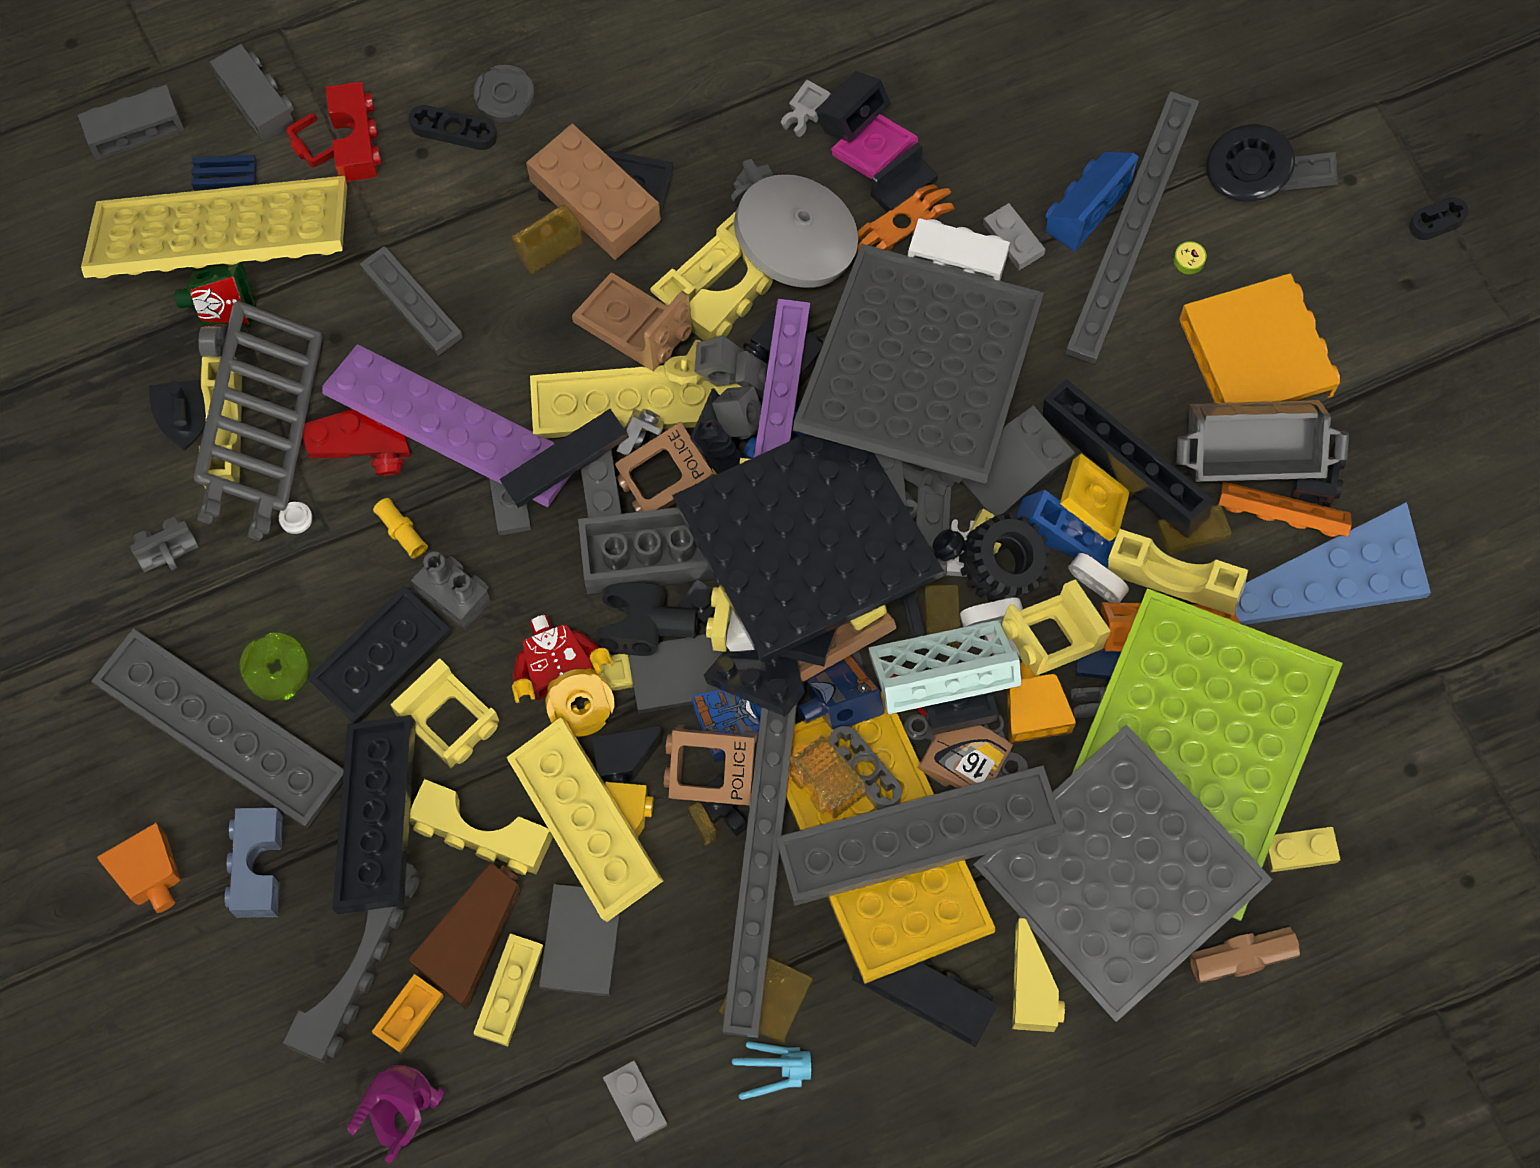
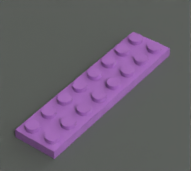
M358 344L323 385L324 395L502 484L499 480L500 478L555 444ZM570 476L532 500L549 507Z

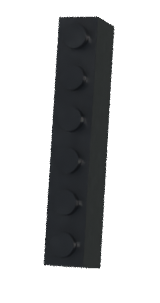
M1069 380L1063 381L1044 398L1043 417L1053 428L1188 539L1210 518L1213 498Z

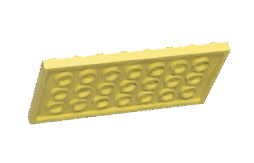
M345 176L96 201L81 265L84 278H106L117 274L137 275L142 272L155 270L168 272L176 268H203L207 265L223 263L234 265L242 261L252 260L264 262L272 258H299L303 255L319 253L330 255L342 251L347 196Z

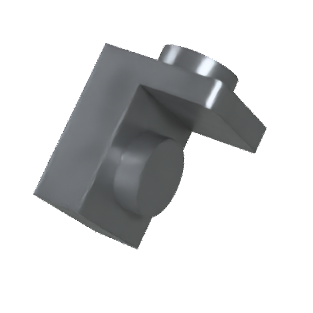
M634 408L625 427L629 438L618 444L617 451L624 455H629L633 447L638 449L646 431L641 430L642 428L660 435L664 423L659 420L660 416L648 409L639 411Z

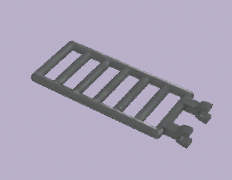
M241 301L233 304L193 475L196 483L206 486L203 503L197 517L198 521L210 524L213 517L219 516L220 499L222 492L256 503L247 537L260 541L263 533H269L272 509L284 511L287 508L323 340V334L320 331ZM243 317H248L309 340L306 355L240 331ZM237 344L302 367L303 372L300 383L234 359ZM231 371L297 395L295 409L291 410L228 387ZM224 400L291 423L288 439L222 416ZM218 428L285 451L283 466L280 467L215 444ZM211 457L278 479L279 484L276 496L208 473Z

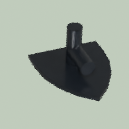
M201 380L149 385L152 414L158 427L171 442L185 451L205 428L206 413Z

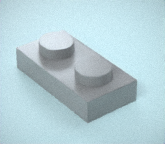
M1010 203L984 218L983 225L991 235L1010 242L1008 257L1018 270L1044 256L1046 249Z
M635 1061L603 1077L635 1142L668 1126Z

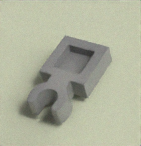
M806 80L789 103L794 111L787 113L782 118L781 124L783 128L787 130L792 123H798L794 128L796 136L801 137L806 131V122L809 119L815 123L818 121L819 118L815 109L831 93Z

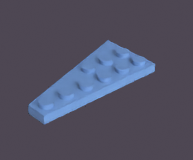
M1407 502L1350 530L1348 537L1340 535L1246 582L1235 612L1240 623L1247 625L1428 598L1431 592Z

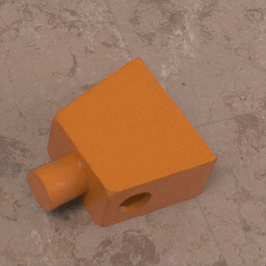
M157 823L97 857L135 904L141 905L150 900L156 913L164 912L175 904L168 889L179 883L181 878L168 838Z

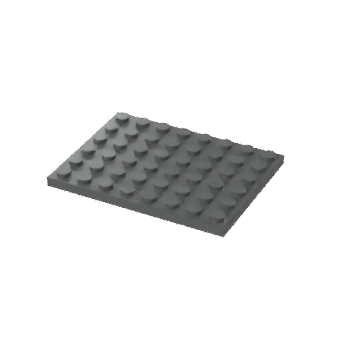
M861 244L796 414L793 430L986 484L1044 292Z

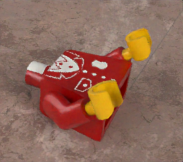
M541 615L532 619L529 624L534 636L523 641L524 650L517 655L513 672L514 683L512 691L515 702L520 703L519 698L523 695H530L531 700L536 698V701L546 698L549 683L565 672L575 669H595L597 674L602 673L600 669L602 664L610 663L611 666L614 665L609 651L606 648H601L595 641L580 631H571L567 625L553 628L547 615Z

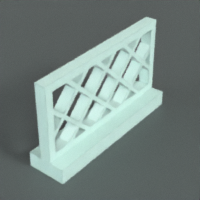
M999 620L868 648L870 659L884 695L888 714L1021 686L1019 657L1016 651H1012ZM992 633L996 635L991 642L979 638L980 636ZM958 641L962 643L958 649L947 646L950 642ZM971 646L983 650L979 655L967 652ZM925 648L929 650L925 656L914 653L917 649ZM939 653L950 656L946 662L934 659ZM889 655L897 657L892 663L879 659ZM906 660L917 663L912 670L901 666ZM926 667L932 668V669L923 671ZM893 674L899 675L897 677L890 678Z

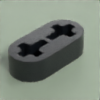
M1452 197L1421 208L1415 212L1409 223L1410 233L1417 239L1429 240L1462 226L1468 216V206L1463 200ZM1448 209H1449L1452 213L1457 212V213H1458L1457 218H1456L1453 214H1450V215H1448V216H1445L1446 213H1447V211H1448ZM1420 220L1424 223L1433 221L1429 229L1426 225H1419Z

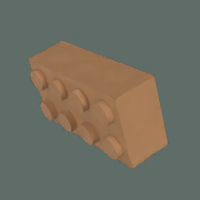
M573 123L526 162L530 181L614 260L620 257L661 221L659 202Z

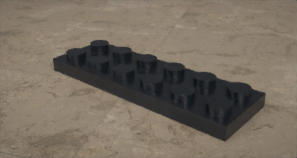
M412 715L347 725L332 909L337 914L404 905L416 721Z

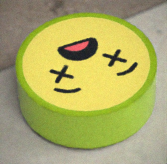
M1192 241L1184 242L1176 249L1173 259L1174 265L1184 274H1196L1203 269L1207 254L1200 244Z

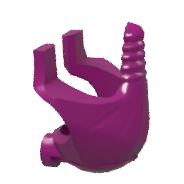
M406 1065L388 1067V1069L379 1072L372 1080L347 1129L353 1136L364 1122V1119L367 1118V1115H369L381 1145L389 1147L384 1161L390 1164L397 1156L401 1147H405L412 1140L422 1122L419 1111L429 1106L435 1109L442 1099L445 1090L441 1087L437 1089L432 1087L425 1076L416 1068ZM398 1112L403 1115L408 1125L404 1134L395 1128V1114Z

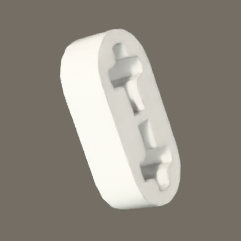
M1079 553L1068 566L1075 578L1111 603H1120L1129 592L1127 584L1121 578L1087 554Z
M1007 598L969 607L960 613L963 627L999 620L1002 625L1009 605L1014 604L1018 611L1023 610L1020 598Z

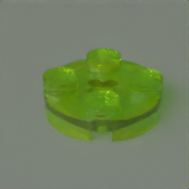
M269 633L257 642L255 640L252 641L243 651L239 665L246 686L253 694L262 699H291L296 694V691L302 687L308 676L309 663L305 651L296 639L283 633ZM276 659H279L282 669L275 674H270V670L266 665L268 663L273 664Z

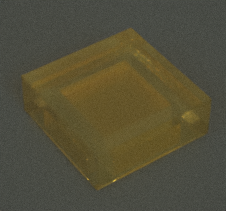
M698 802L689 807V817L703 843L707 845L715 841L716 830L702 804Z

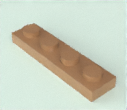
M886 611L885 615L860 630H855L850 622L839 626L824 667L799 661L802 681H806L897 629L894 619Z

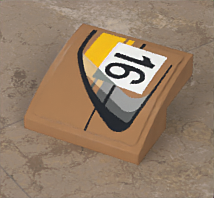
M981 725L936 734L918 769L944 787L951 784L955 788H961L996 778L1013 744Z

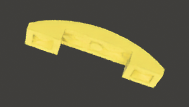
M736 212L716 229V236L677 271L672 268L650 288V291L668 306L681 291L689 294V301H691L701 289H707L716 282L742 255V249L737 241L734 228Z

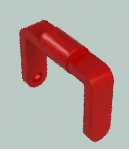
M311 113L288 126L287 134L291 141L290 146L299 158L304 159L310 167L314 168L333 158L334 151L332 146L312 158L300 137L296 136V133L317 121L316 115Z

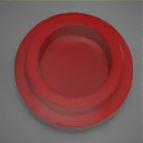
M396 453L377 454V460L371 461V467L375 468V475L378 476L400 474L401 466L404 465V459L397 458Z

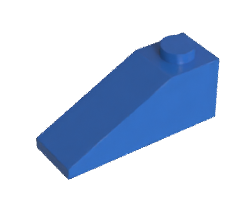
M1046 490L1023 497L1016 513V518L1024 516L1029 519V525L1035 523L1039 527L1038 534L1040 536L1044 534L1047 541L1043 542L1045 546L1074 558L1079 553L1087 554L1108 569V559L1115 538L1111 541L1105 539L1074 514L1070 513L1060 504L1061 501Z

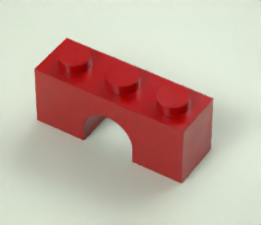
M362 82L325 87L328 111L333 128H350L354 130L346 138L332 140L338 176H345L346 182L378 177L376 165L381 164L379 147L373 146V138H378L375 119L370 120L369 112L374 111L372 94L365 92Z

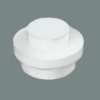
M290 502L284 511H280L279 522L281 527L288 533H302L311 525L312 513L304 503Z

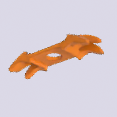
M935 184L919 188L913 196L894 210H890L872 223H866L857 231L858 242L863 237L865 238L858 244L855 257L859 252L861 244L872 246L880 242L876 248L889 251L896 243L915 231L919 218L935 220L940 215L953 211L955 208L952 203H942L933 206L951 194L949 188L938 190ZM899 214H904L910 218L911 224L907 228L901 229L893 224V218Z

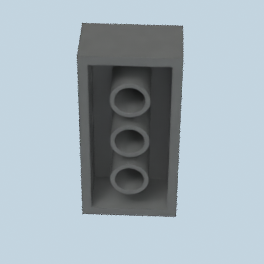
M677 508L578 519L584 582L587 594L603 593L607 586L617 583H647L663 586L695 582L696 580L716 579Z

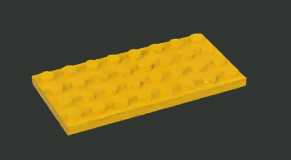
M881 691L885 714L848 727L853 728L899 782L902 789L901 803L934 795L925 773L918 769L920 762L898 714H888L884 695ZM822 716L807 724L802 721L795 724L786 801L799 831L878 810L830 753L829 736L833 730ZM842 738L838 739V748L845 746L852 758L855 754L850 747L851 739L848 741H844ZM863 761L857 764L855 770L861 776H869L875 771V767L872 763ZM879 778L876 782L880 789L879 798L887 797L889 800L892 799L893 790L891 789L886 792L881 787ZM965 860L828 897L864 984L995 933L993 921Z

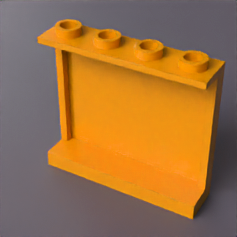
M1291 273L1183 306L1179 321L1214 403L1297 401L1326 392L1328 398L1333 397L1340 383L1339 371L1335 365L1330 363L1327 356L1326 342L1322 337L1319 338L1315 329L1314 315L1310 310L1307 311L1303 302L1302 288L1298 283L1294 282Z

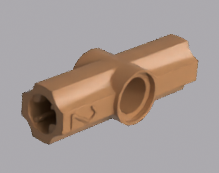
M1291 927L1257 936H1254L1253 933L1237 936L1225 941L1223 945L1193 952L1189 958L1193 976L1199 984L1233 974L1235 977L1249 975L1263 970L1267 965L1297 958L1300 956L1296 934L1292 931Z

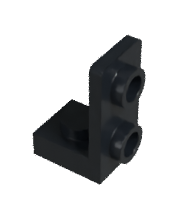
M1335 443L1331 448L1330 457H1334ZM1340 460L1328 466L1326 482H1322L1319 478L1297 479L1291 490L1290 498L1330 507L1334 498H1340L1343 480L1338 479L1339 471L1344 469L1347 460Z

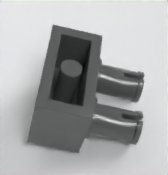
M430 552L424 558V567L411 580L414 590L465 631L491 602L487 592L488 586L476 575L470 578L462 571L464 569L463 566L452 556L449 555L445 558L439 552Z

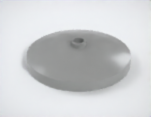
M774 175L759 180L745 192L735 213V234L743 253L765 275L787 285L818 287L831 283L847 270L857 251V227L847 206L827 187L805 177Z

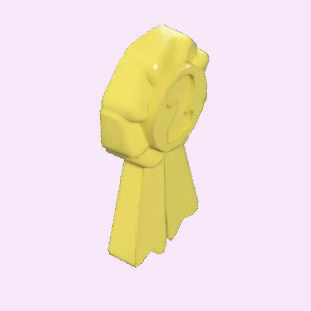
M700 340L694 341L686 356H675L665 362L664 373L669 381L684 385L694 384L702 378V376L694 372L697 342H701Z

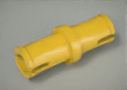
M384 498L379 501L373 508V511L388 528L389 536L394 540H398L412 559L423 555L428 545L413 529V522L409 517H404L394 506L391 499Z

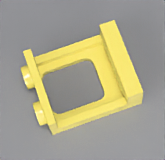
M1076 580L1065 583L1060 595L1018 611L1014 604L1009 605L1002 621V628L1006 637L1013 641L1019 650L1022 662L1030 667L1035 676L1102 650L1111 632ZM1051 618L1057 622L1071 643V646L1047 655L1029 626Z
M440 658L391 704L397 717L412 715L416 721L415 734L450 768L456 763L461 764L466 761L473 752L472 748L481 739L487 740L491 737L498 727L496 724L499 723L496 712L492 708L488 709L451 673L450 668ZM455 698L478 720L449 747L427 726L426 722L447 700Z

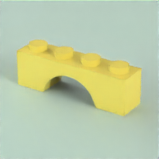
M743 251V261L748 271L739 284L724 291L701 289L690 301L692 332L702 340L719 336L727 337L735 320L739 316L741 318L750 311L754 299L759 294L764 295L772 285L773 279L756 268Z
M221 356L202 357L201 388L205 403L206 419ZM231 371L228 387L242 392V375ZM224 400L221 415L241 422L242 405ZM218 428L215 444L240 452L241 436ZM211 457L208 473L236 483L240 482V466Z
M1119 529L1108 559V570L1123 580L1233 616L1245 588L1248 573L1247 569L1219 560H1214L1208 564H1191L1174 559L1162 552L1152 539Z
M425 779L410 809V822L414 825L413 830L426 837H432L433 833L444 837L446 844L459 850H463L464 846L476 850V856L494 863L495 859L508 863V869L521 875H526L527 871L537 874L553 838L548 828L521 817H517L511 824L499 830L481 831L475 829L461 818L460 800L456 791Z

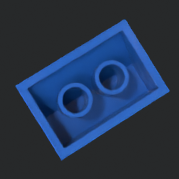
M1103 152L1096 161L1092 159L1083 170L1082 175L1084 176L1078 182L1074 180L1068 186L1064 193L1065 198L1060 203H1053L1047 211L1045 218L1048 220L1045 232L1076 252L1129 190L1139 156L1134 153Z

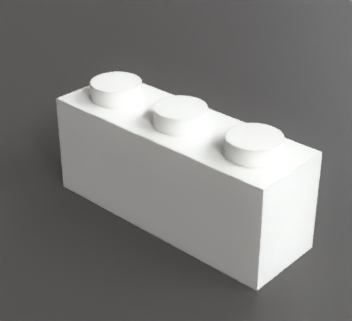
M919 218L909 247L908 256L1000 281L1008 256L1010 242L1004 241L995 235L985 236L974 233L965 227L955 228L943 225L938 220Z

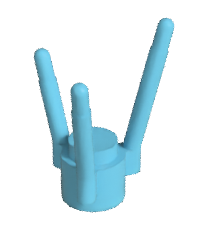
M748 1041L746 1043L747 1048L781 1054V1059H732L733 1065L781 1067L782 1077H788L787 1080L742 1092L739 1094L741 1100L788 1087H801V1080H811L810 1051H800V1047L787 1048Z

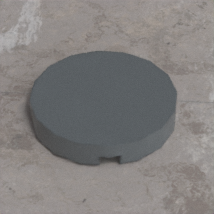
M496 65L490 68L491 71L485 74L483 72L474 85V101L479 112L487 119L499 123L513 122L522 118L531 110L535 101V90L531 78L526 75L525 71L512 65Z

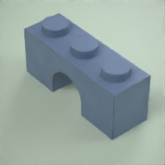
M235 808V819H231L229 822L230 840H233V853H228L227 872L231 874V886L225 889V906L229 908V911L236 918L278 917L280 883L273 875H256L253 871L254 861L259 854L267 850L282 849L283 815L277 808Z

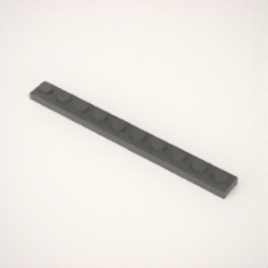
M1170 91L1067 346L1066 355L1094 365L1096 364L1197 110L1198 100Z
M797 703L786 717L763 707L761 710L723 1034L759 1037L780 856L776 837L782 836Z

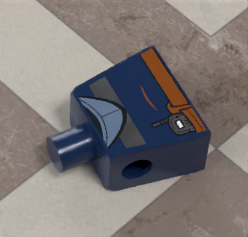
M852 654L809 678L807 685L811 699L797 705L800 717L805 724L822 716L832 730L841 726H851L885 714L879 688Z

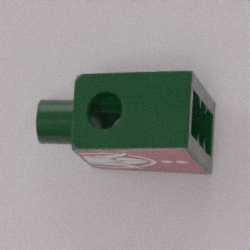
M242 262L234 265L223 263L197 268L192 272L187 288L176 289L175 291L177 307H194L198 321L202 324H229L233 304L237 301L257 307ZM244 316L242 326H251L253 319Z

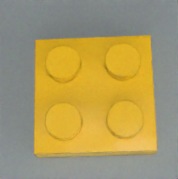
M1081 453L1072 461L1060 504L1090 526L1095 532L1111 541L1117 537L1130 491Z

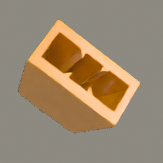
M1021 662V686L1007 689L1009 742L1015 743L1072 733L1076 722L1058 677L1055 674L1035 676L1030 667Z

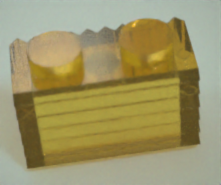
M565 204L511 236L515 253L530 274H535V270L540 271L541 267L545 268L546 264L556 261V257L561 258L562 254L566 255L567 251H572V248H577V244L582 245L583 242L580 223Z
M823 735L790 758L791 771L789 775L798 788L806 787L813 795L810 797L811 802L821 814L827 812L832 819H836L838 815L847 811L849 807H852L854 803H857L865 796L864 782Z

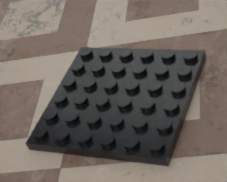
M804 434L672 495L673 502L761 663L944 577L943 568L877 457L870 451Z

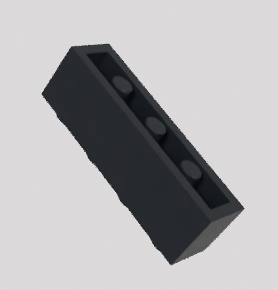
M927 959L864 984L858 967L854 970L853 981L975 1048L998 1004L992 1001L993 996L979 988H975L973 991L961 984L962 980L955 974L944 971L941 974L930 968L931 963Z

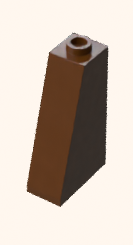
M490 863L408 959L414 968L465 1010L475 995L521 892L516 883L518 877L504 865L498 869Z

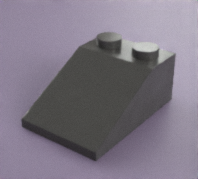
M1033 405L1003 428L987 483L962 478L961 483L983 509L995 516L999 514L1005 516L1021 504L1023 497L1037 493L1071 468L1075 452Z

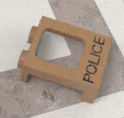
M681 422L615 463L620 472L616 479L625 493L630 490L636 498L632 505L637 512L667 509L675 504L673 502V494L715 476L701 452L691 441V436ZM666 450L680 469L682 478L653 498L645 499L630 473L640 464L659 452Z
M677 725L672 734L667 735L666 754H671L670 767L665 769L664 787L669 788V798L750 806L759 732L745 731L743 734L689 730L685 729V725ZM684 745L724 750L726 758L724 785L722 787L682 784Z

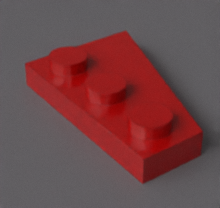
M354 409L314 420L304 425L302 437L309 458H349L351 455H369L370 458H377V454L396 453L400 458H412L405 435Z

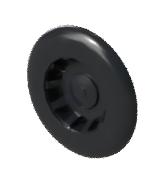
M1260 124L1242 125L1229 130L1214 143L1207 159V173L1213 186L1221 194L1238 201H1257L1277 193L1289 181L1295 166L1294 150L1288 139L1278 130Z

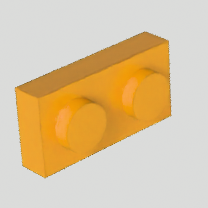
M414 974L372 1030V1033L402 1054L444 995Z

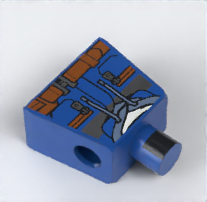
M723 690L692 696V705L702 731L743 734L745 731L759 732L762 707ZM709 748L714 763L726 758L724 750Z

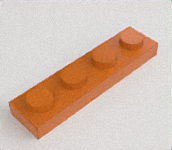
M1222 481L1218 505L1223 506L1228 511L1234 513H1241L1242 511L1254 513L1258 518L1266 521H1273L1275 519L1286 521L1292 527L1306 529L1307 527L1318 529L1321 533L1331 537H1338L1339 535L1348 537L1352 526L1350 512Z

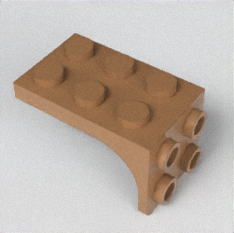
M612 272L572 315L575 324L653 372L661 363L664 364L669 360L673 349L680 341L683 342L689 337L693 328L689 294L681 291L667 306Z

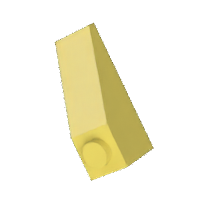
M1019 918L1015 930L1012 1029L1054 1032L1058 1027V1022H1064L1065 1003L1064 1001H1059V990L1027 920Z

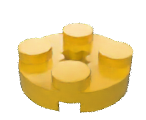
M575 669L565 672L557 679L552 680L547 687L548 693L545 705L551 723H554L559 718L564 719L576 737L591 735L602 729L610 712L611 714L613 712L614 696L608 682L597 674L594 669ZM582 696V698L589 699L584 702L583 709H578L576 705L571 706L576 697Z

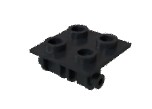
M712 388L690 439L714 471L719 474L739 465L740 458H745V456L738 450L741 439L730 437L718 422L712 402L720 395L715 388Z

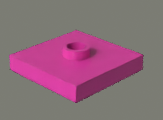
M879 114L851 142L841 139L831 148V151L835 158L872 180L874 175L918 143V138L915 134Z

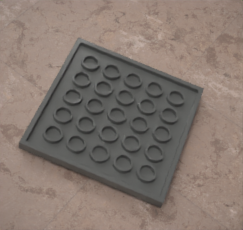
M1127 725L1053 791L1065 828L1064 833L984 854L973 864L1020 917L1027 920L1030 928L1115 1022L1119 1021L1273 880Z

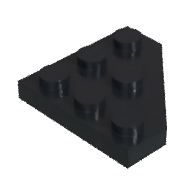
M727 647V651L723 652L704 674L707 684L784 717L805 694L798 660L776 656L761 663L755 650L730 652Z

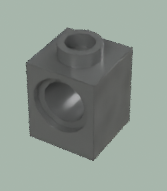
M724 336L697 342L694 372L717 387L735 383L737 353L744 350Z
M754 386L727 388L712 402L718 422L730 437L747 439L756 434V430L759 428L762 407Z

